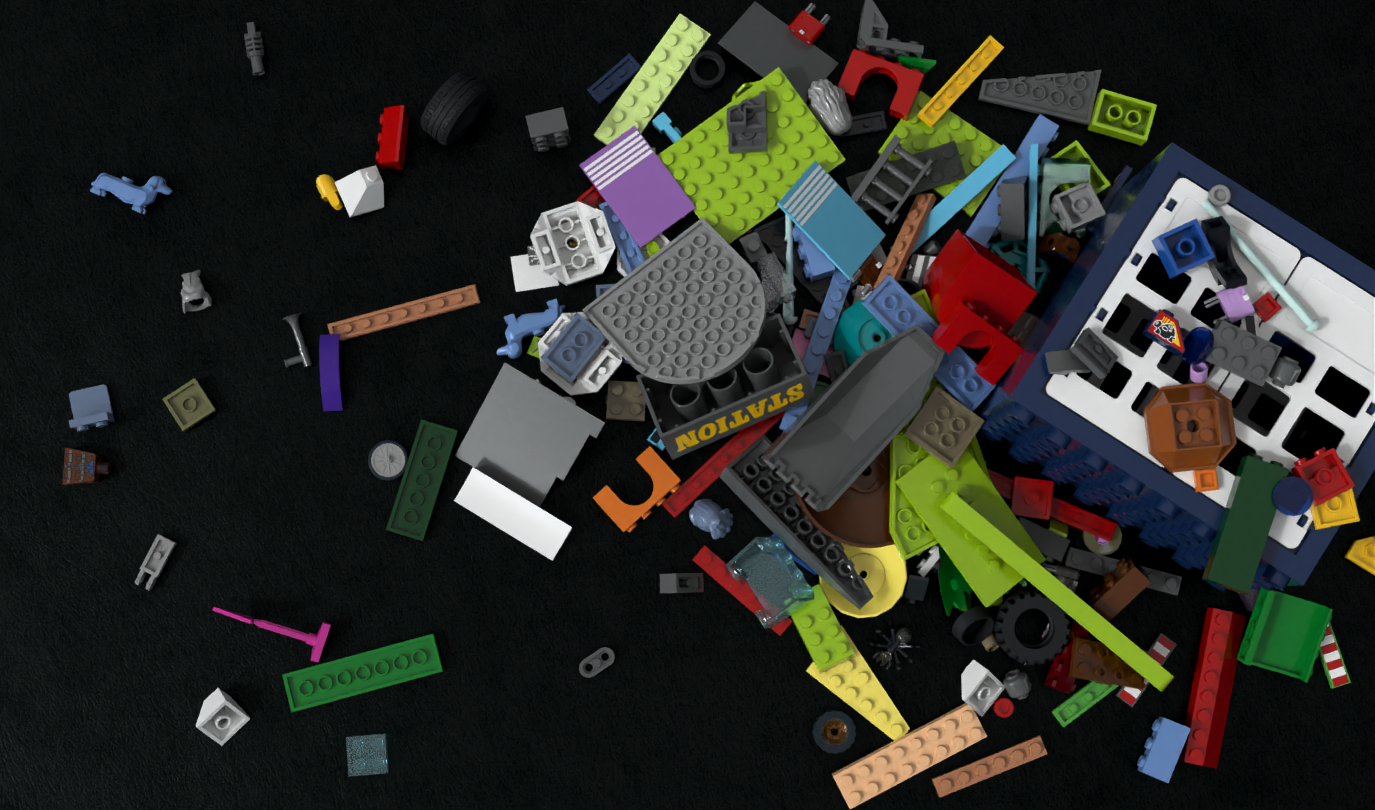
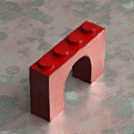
M853 49L838 84V88H842L845 92L846 99L855 102L862 83L873 74L888 75L896 82L898 87L889 109L890 115L908 121L924 82V74L915 68H905L899 62H889L882 56L877 55L875 57L869 55L865 50Z
M960 300L930 337L935 344L950 354L968 333L973 331L989 333L991 335L990 349L974 369L979 376L994 386L1023 352L1024 349L1020 345L1021 340L1013 334L1011 336L1006 334L1007 330L997 323L995 326L991 323L992 319L985 313L979 314L976 312L977 308L969 301L964 303Z

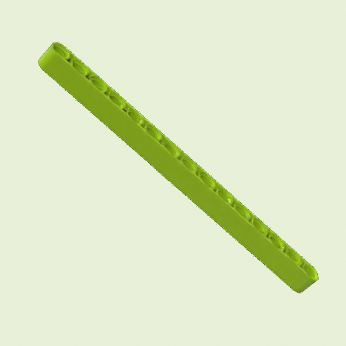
M951 491L939 507L1159 691L1162 692L1173 680V675L954 492Z

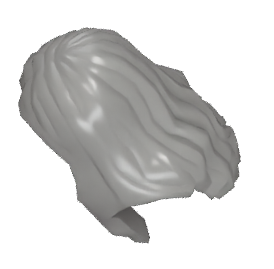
M827 79L813 81L808 89V99L810 100H808L807 106L828 133L834 136H841L849 131L852 126V115L846 101L845 92Z

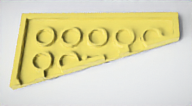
M841 625L854 651V657L819 674L814 662H812L806 672L895 741L904 736L910 728Z

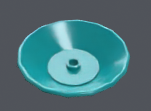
M865 299L856 301L845 310L835 327L833 346L835 351L843 349L848 367L862 353L892 338V334L862 304ZM874 336H881V340L876 342Z

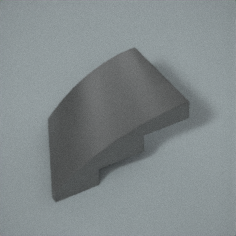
M765 91L760 92V95L750 100L747 98L740 104L727 108L726 126L729 132V154L767 152L768 132Z

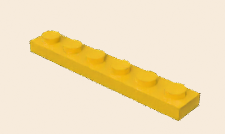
M990 35L923 107L917 116L932 128L1000 54L1004 47Z

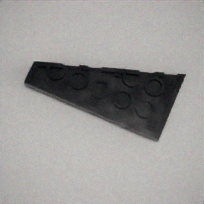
M785 216L753 229V232L757 231L761 241L786 267L787 242H784ZM793 239V275L822 306L832 276L813 282L810 281V278H806L803 270L805 262L804 259L800 260L797 251L799 243ZM846 298L839 316L850 307Z

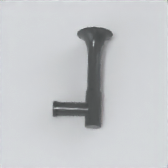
M302 313L282 319L288 321L291 325L300 352L298 356L284 359L286 367L303 362L304 367L313 365L298 323L299 315Z

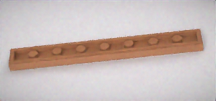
M474 284L327 325L330 334H340V341L480 304V299Z

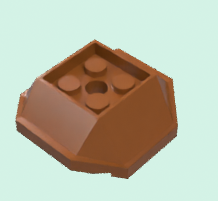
M1205 382L1160 387L1143 410L1149 454L1170 473L1216 468L1237 444L1231 400ZM1188 421H1192L1195 424L1194 432L1188 430Z

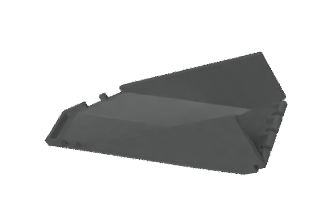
M916 324L862 353L772 443L761 458L772 470L778 465L780 468L775 473L786 483L793 479L794 481L790 487L800 497L807 493L808 495L804 501L817 512L828 510L919 411L945 351L935 344L933 339Z

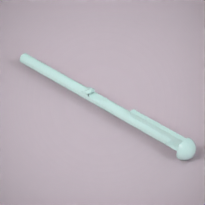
M1208 199L1201 204L1212 218L1222 216ZM1229 224L1230 239L1306 324L1307 327L1304 330L1315 332L1320 326L1319 320L1313 319L1285 285L1261 261L1257 253L1247 245Z
M785 214L784 242H787L786 276L783 275V321L788 325H793L798 318L794 317L793 221Z

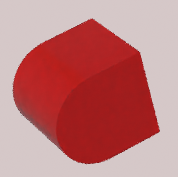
M959 229L955 231L931 263L922 283V289H925L932 303L933 313L939 325L956 304L962 300L964 303L968 301L977 308L976 312L979 314L985 313L992 319L991 323L995 326L997 323L1007 330L1006 334L1038 294L1016 267ZM973 331L965 335L958 345L967 348L986 347L991 345V335L984 331Z

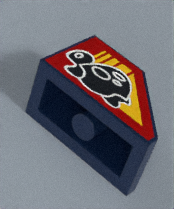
M1159 309L1154 312L1141 334L1176 356H1180L1185 352V346L1179 322L1173 318L1174 314L1170 311Z

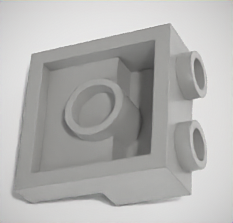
M1089 181L1061 192L1052 199L1051 209L1054 214H1059L1061 218L1059 220L1062 230H1067L1069 234L1086 227L1087 224L1106 215Z

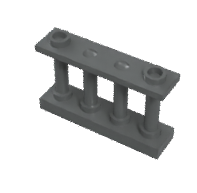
M894 135L851 196L855 203L859 200L861 202L865 201L886 216V225L890 222L894 224L900 215L897 213L910 193L923 175L927 177L933 169L931 166L933 161L931 159L926 164L901 147V138ZM892 153L900 155L921 170L915 180L890 163L889 157ZM881 169L888 170L910 186L904 196L879 179L877 174ZM870 184L877 186L899 202L893 211L868 195L866 190Z

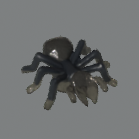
M889 619L888 622L892 635L890 638L879 629L875 630L888 644L869 642V645L887 648L886 651H878L873 655V658L880 654L876 659V663L882 660L880 666H884L889 662L885 667L886 670L891 666V654H894L896 667L899 671L901 668L897 651L909 662H912L909 655L902 649L920 648L921 645L905 644L911 641L913 636L912 630L909 627L903 626L897 630L895 635L892 620Z

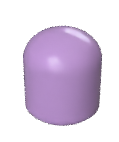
M1196 361L1190 366V378L1195 383H1203L1208 377V366L1204 362Z

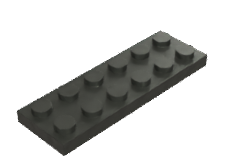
M955 141L913 155L925 164L931 159L933 161L931 164L933 169L927 177L923 175L908 197L967 177ZM904 158L890 162L914 180L921 172L920 169ZM870 169L846 177L851 196ZM881 169L877 174L880 180L903 196L910 187L886 169ZM870 184L866 190L869 196L882 205L897 201L875 185L872 186ZM858 201V204L863 207L864 211L874 209L865 201Z

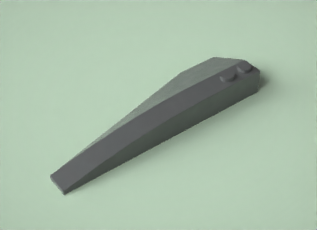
M765 435L761 436L728 464L719 477L802 561L853 605L861 609L874 596L861 575H858L855 571V565L851 559L847 558L842 544L822 533L807 518L797 501L794 490L790 487L792 479L786 483L775 473L780 468L778 465L772 470L763 461L761 456L772 445V442Z

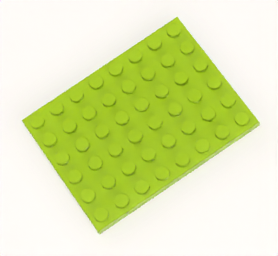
M779 67L657 155L696 207L693 211L698 218L701 219L703 217L729 245L780 209L777 203L815 160L827 173L846 161ZM765 91L768 132L767 152L729 154V132L726 126L727 108L738 105L747 98L750 100L760 95V92Z

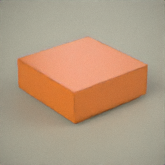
M1216 468L1193 471L1196 493L1219 490Z

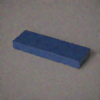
M629 53L589 87L587 92L600 105L638 73L641 65Z

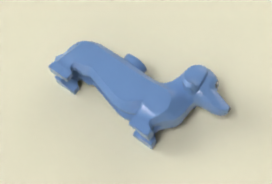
M101 173L91 183L93 187L90 189V192L106 197L107 193L105 191H109L123 202L133 204L132 210L146 214L147 210L145 207L155 201L158 192L169 195L173 193V190L166 186V180L163 177L157 175L152 176L144 186L139 187L132 184L133 180L122 176L120 179L107 173Z
M556 298L547 302L549 309L545 310V312L523 314L518 319L515 318L514 314L504 316L505 322L508 324L505 331L508 344L500 347L496 354L508 355L512 359L518 358L522 354V340L532 334L535 337L545 334V330L551 328L561 316L562 310L566 306H559Z

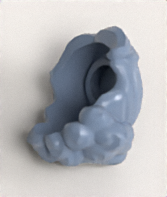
M710 499L695 501L694 507L689 512V518L693 525L706 532H711L714 540L724 538L726 533L730 532V526L733 525V515L729 509H722Z

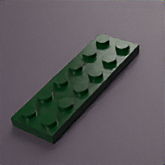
M421 420L386 530L424 541L459 431Z

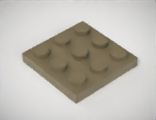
M937 386L903 435L952 469L984 423V420Z

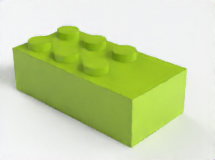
M819 584L784 601L819 674L854 657V651Z

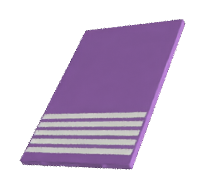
M635 126L579 165L640 248L696 209Z

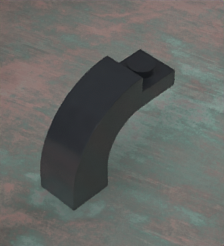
M1223 216L1202 220L1201 228L1215 255V258L1208 261V265L1217 285H1223L1226 290L1247 285V277L1236 263L1232 252L1229 224Z

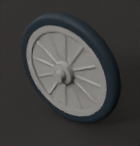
M384 440L377 443L371 449L368 456V465L371 472L377 478L390 481L404 474L409 457L403 445L393 440Z

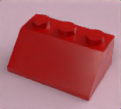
M404 105L384 108V114L380 115L382 132L378 133L380 151L376 152V162H378L381 168L404 170L409 113Z

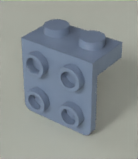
M98 385L69 393L74 418L69 420L70 428L81 432L89 430V427L92 426L104 427L108 423L115 421L106 385Z

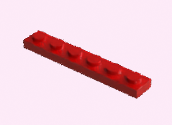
M705 545L692 559L779 636L792 623V620Z

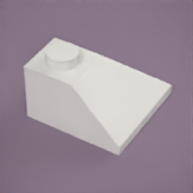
M376 165L360 169L335 182L349 217L384 208V183Z
M972 660L961 674L962 700L982 717L1005 689V686L989 670L975 660Z
M217 688L204 700L196 727L222 746L250 720V717L228 694Z

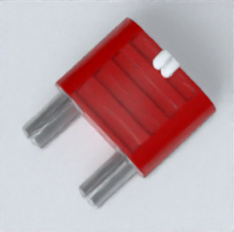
M810 3L805 11L802 10L788 26L791 33L810 46L825 30V25L830 20L828 14H825L820 22L811 16V12L816 7L813 3Z

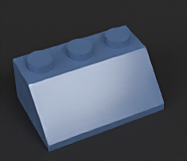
M1163 717L1156 719L1152 726V730H1154L1151 738L1148 737L1145 743V753L1140 756L1137 762V766H1139L1138 771L1169 783L1191 728Z

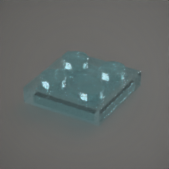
M386 733L346 737L349 776L389 773Z

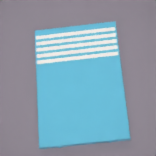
M816 160L777 203L784 213L848 280L886 236Z

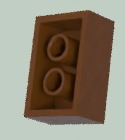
M1130 556L1126 559H1121L1117 563L1116 569L1106 573L1102 578L1103 581L1099 585H1094L1088 591L1089 594L1087 596L1091 606L1108 622L1151 583L1146 571Z

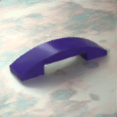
M340 334L320 335L319 365L323 411H343L339 355L341 353Z

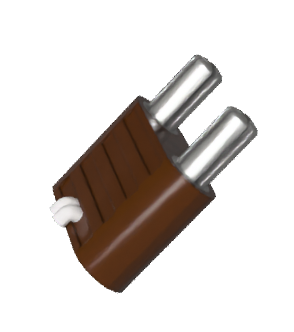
M872 254L868 256L849 279L852 283L857 279L861 281L864 286L860 292L861 297H865L869 291L874 290L873 287L882 270V264L877 262Z

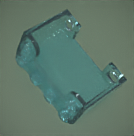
M756 537L726 564L734 580H746L764 610H757L755 614L765 629L774 627L814 599V590L807 584L804 574L797 568L793 557L788 554L784 543L779 538Z

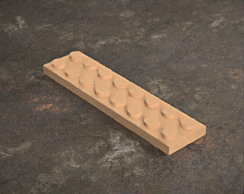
M965 703L832 773V776L849 809H852L986 738L987 735L975 711Z

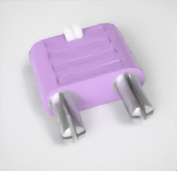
M1243 286L1235 289H1223L1217 292L1215 297L1204 301L1205 305L1218 299L1205 307L1209 308L1220 303L1225 316L1218 319L1223 320L1227 318L1225 321L1231 324L1255 313L1250 298Z

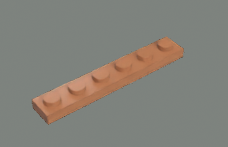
M917 194L873 287L874 289L887 275H891L898 282L937 199L934 194Z
M1038 735L934 777L932 781L938 796L943 797L1047 755V751L1041 736Z

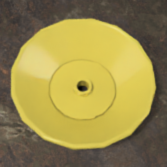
M841 543L847 558L851 559L855 565L854 569L857 574L860 575L862 571L867 572V577L863 578L874 597L861 609H858L819 576L820 587L828 602L841 613L856 618L876 617L891 609L903 595L908 579L906 560L901 559L896 545L893 544L879 548H859Z

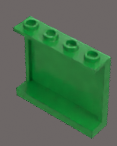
M1261 587L1236 659L1243 664L1255 665L1301 679L1307 683L1308 679L1312 676L1313 665L1319 656V648L1321 642L1325 639V630L1332 619L1333 609L1273 589L1268 591Z

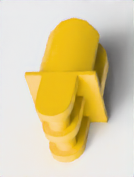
M326 174L320 175L316 180V184L322 196L321 198L325 202L329 201L335 210L342 209L343 205L338 197L340 194L334 179Z

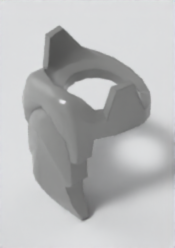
M200 270L181 275L184 279L182 282L183 288L181 289L184 313L187 311H199L212 305V298L201 284L199 278ZM193 299H204V302L200 305H192L189 302Z

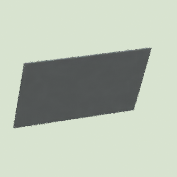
M754 2L718 42L720 46L762 77H766L779 67L804 103L809 100L808 89L811 83L819 79L825 80L839 64L814 44L811 46L807 45L791 33L788 25L757 2Z

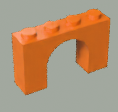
M650 446L636 458V461L650 475L653 481V492L646 502L635 506L625 504L607 485L593 497L597 504L623 532L628 531L630 533L637 526L635 522L640 518L644 520L652 513L650 509L655 504L659 507L666 500L664 497L669 492L673 494L681 487L679 485L681 480Z

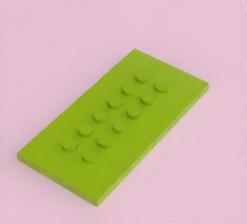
M967 448L952 469L931 454H928L895 480L985 607H989L1024 577L939 507L951 491L1037 563L1042 564L1046 560Z

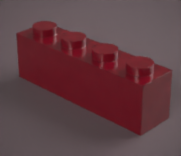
M1072 617L1069 624L1071 635L1067 636L1069 642L1067 645H1063L1062 649L1064 651L1061 654L1057 653L1044 683V685L1069 694L1070 691L1073 692L1077 684L1075 678L1069 677L1073 638L1091 640L1092 637H1095Z

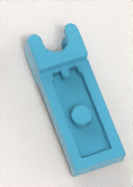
M664 112L652 120L653 126L659 133H665L673 143L681 139L682 133L676 126L672 127V121Z

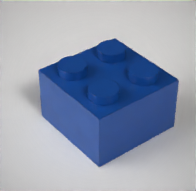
M1197 218L1152 240L1170 279L1215 258Z

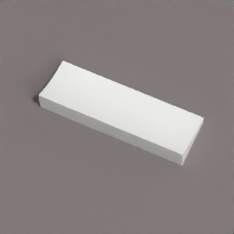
M474 467L454 500L552 561L573 529Z

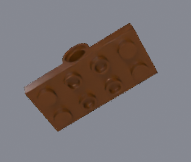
M1073 638L1069 677L1100 684L1143 689L1144 677L1102 642Z

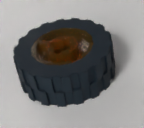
M828 710L816 718L812 734L816 744L823 751L838 754L845 752L854 743L856 727L853 720L846 713L838 710ZM836 728L838 733L832 735L830 730Z

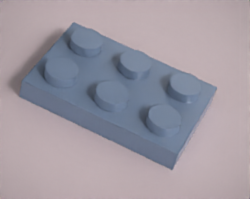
M576 312L540 358L569 382H572L605 341L606 337Z

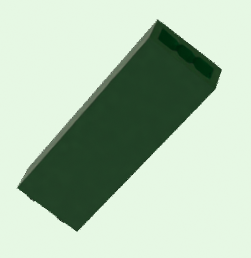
M1250 454L1241 458L1202 580L1242 594L1250 593L1289 472L1288 469L1283 468L1282 463L1276 461L1265 462L1262 460L1263 457L1256 454Z

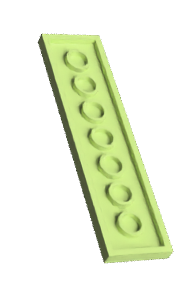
M679 14L595 132L594 137L608 145L633 126L642 134L687 71L692 59L701 51L711 37V34L682 14Z

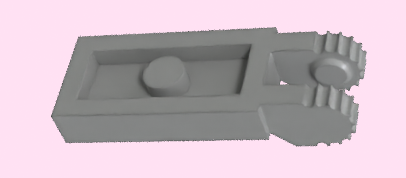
M158 534L140 567L141 570L135 580V584L140 585L147 572L151 574V577L145 589L150 591L177 543Z

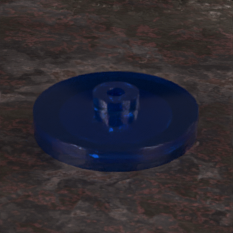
M1197 327L1188 333L1183 341L1185 346V352L1182 354L1183 360L1191 365H1197L1209 356L1214 345V336L1209 329Z
M1286 477L1275 485L1272 492V500L1275 507L1281 513L1288 516H1298L1305 513L1311 507L1313 491L1310 485L1302 478Z

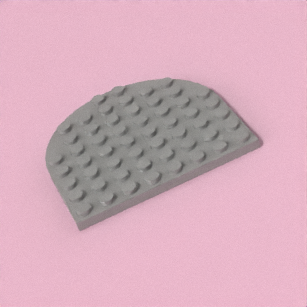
M702 217L582 309V311L625 360L641 374L669 384H692L710 380L729 371L748 355L757 343L764 327L766 298L755 271Z

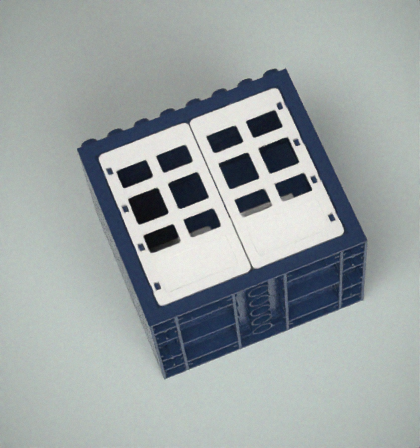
M1171 143L1118 191L1106 210V215L1100 219L1093 232L1089 234L1079 250L1076 261L1068 267L1038 314V319L1021 344L1024 349L1023 352L996 382L997 386L989 393L975 413L984 420L976 434L992 444H995L997 440H1003L1011 445V448L1007 453L1022 464L1028 465L1029 461H1036L1044 467L1040 475L1048 481H1054L1055 485L1060 486L1063 482L1075 486L1077 489L1073 496L1090 507H1093L1095 503L1098 505L1103 504L1109 508L1106 517L1110 521L1117 523V525L1123 528L1130 525L1142 529L1138 537L1151 547L1159 549L1160 546L1170 547L1175 551L1171 559L1188 570H1192L1193 567L1205 570L1235 476L1218 465L1216 472L1219 490L1196 493L1193 471L1170 473L1149 454L1143 410L1160 387L1195 383L1190 378V366L1196 361L1204 362L1209 369L1211 363L1198 357L1215 325L1213 321L1225 316L1220 303L1209 308L1205 307L1218 299L1204 305V301L1215 297L1217 292L1225 289L1223 285H1217L1208 262L1170 279L1152 240L1196 218L1200 226L1202 220L1211 219L1212 217L1201 204L1208 199V192L1212 187L1224 185L1230 190L1231 198L1224 206L1215 208L1247 245L1257 253L1261 261L1285 285L1313 319H1318L1320 322V326L1315 332L1304 330L1307 327L1306 324L1230 239L1236 263L1247 277V285L1243 287L1251 303L1253 304L1266 292H1269L1282 307L1267 322H1263L1258 316L1260 337L1282 347L1278 357L1282 358L1285 355L1298 361L1301 372L1293 386L1285 385L1283 389L1272 384L1273 379L1269 375L1263 387L1232 373L1228 375V371L1214 365L1204 382L1231 401L1242 383L1246 382L1248 384V388L1236 408H1232L1236 438L1256 451V455L1263 457V461L1282 463L1283 468L1289 470L1251 589L1259 591L1262 587L1271 591L1275 587L1284 591L1286 586H1303L1340 525L1315 530L1307 492L1304 488L1300 487L1291 471L1292 468L1296 467L1294 462L1304 457L1307 460L1315 457L1313 452L1323 447L1326 450L1334 448L1355 485L1352 488L1355 501L1375 470V270L1176 144ZM1119 303H1122L1130 309V313L1119 331L1114 333L1107 329L1105 325ZM1159 309H1166L1174 314L1173 318L1179 322L1185 346V352L1182 355L1176 356L1172 353L1166 364H1162L1159 361L1167 349L1156 342H1152L1146 353L1130 343V338L1142 319L1149 321L1154 312ZM1241 319L1232 323L1242 329ZM1089 327L1118 356L1116 361L1131 370L1132 376L1118 398L1114 399L1100 390V386L1106 377L1100 380L1092 372L1086 381L1079 377L1076 372H1070L1067 375L1049 374L1045 353L1070 350L1074 347V343L1083 330ZM1145 383L1153 384L1134 412L1131 409V405ZM1261 394H1265L1285 407L1270 432L1248 418L1249 412ZM1188 421L1187 428L1192 432L1195 424L1192 421ZM1206 581L1207 583L1221 591L1226 590L1225 587Z

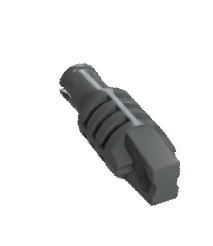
M254 22L247 23L248 33L244 34L247 57L251 60L253 75L259 76L265 74L262 60L264 57L261 32H256Z

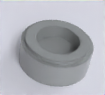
M1216 185L1208 192V200L1215 207L1224 206L1231 198L1230 190L1224 185Z

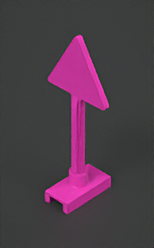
M213 607L215 612L305 641L306 644L313 646L311 661L319 662L331 624L323 622L317 634L310 632L307 634L269 621L254 619L251 616Z

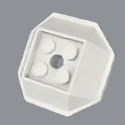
M579 201L541 213L530 235L542 272L566 286L603 274L616 247L603 211ZM573 240L577 243V247L570 248L567 242Z
M577 312L596 327L583 312ZM562 313L538 342L539 358L575 313ZM605 339L572 382H569L540 358L541 372L571 396L599 392L622 364V355L607 339Z

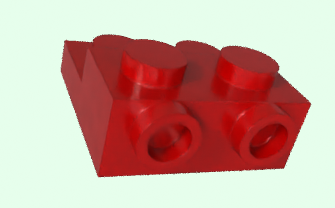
M1323 447L1313 452L1315 457L1309 460L1304 457L1294 462L1296 467L1291 469L1298 484L1306 490L1314 506H1318L1355 487L1334 448L1326 450Z

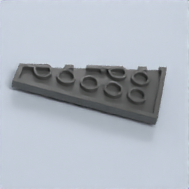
M1101 70L983 80L978 100L1089 125Z

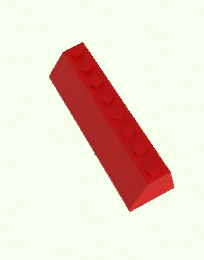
M1207 608L1185 726L1191 729L1178 760L1217 769L1238 661L1236 658L1240 649L1246 619L1244 615L1216 608Z

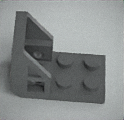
M865 0L861 11L857 48L865 50L869 55L875 57L878 55L895 60L898 59L899 55L921 58L924 46L920 45V43L915 41L904 43L894 38L886 40L888 32L886 20L873 0Z

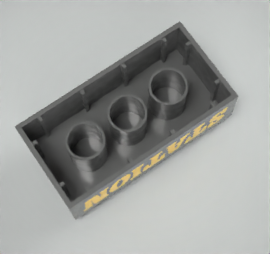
M780 313L765 319L761 335L748 355L729 371L715 378L692 384H669L651 379L643 374L636 376L659 437L672 460L816 398L809 377Z

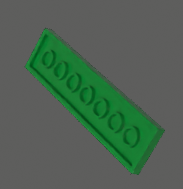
M430 634L282 674L292 713L443 672V667L435 636Z

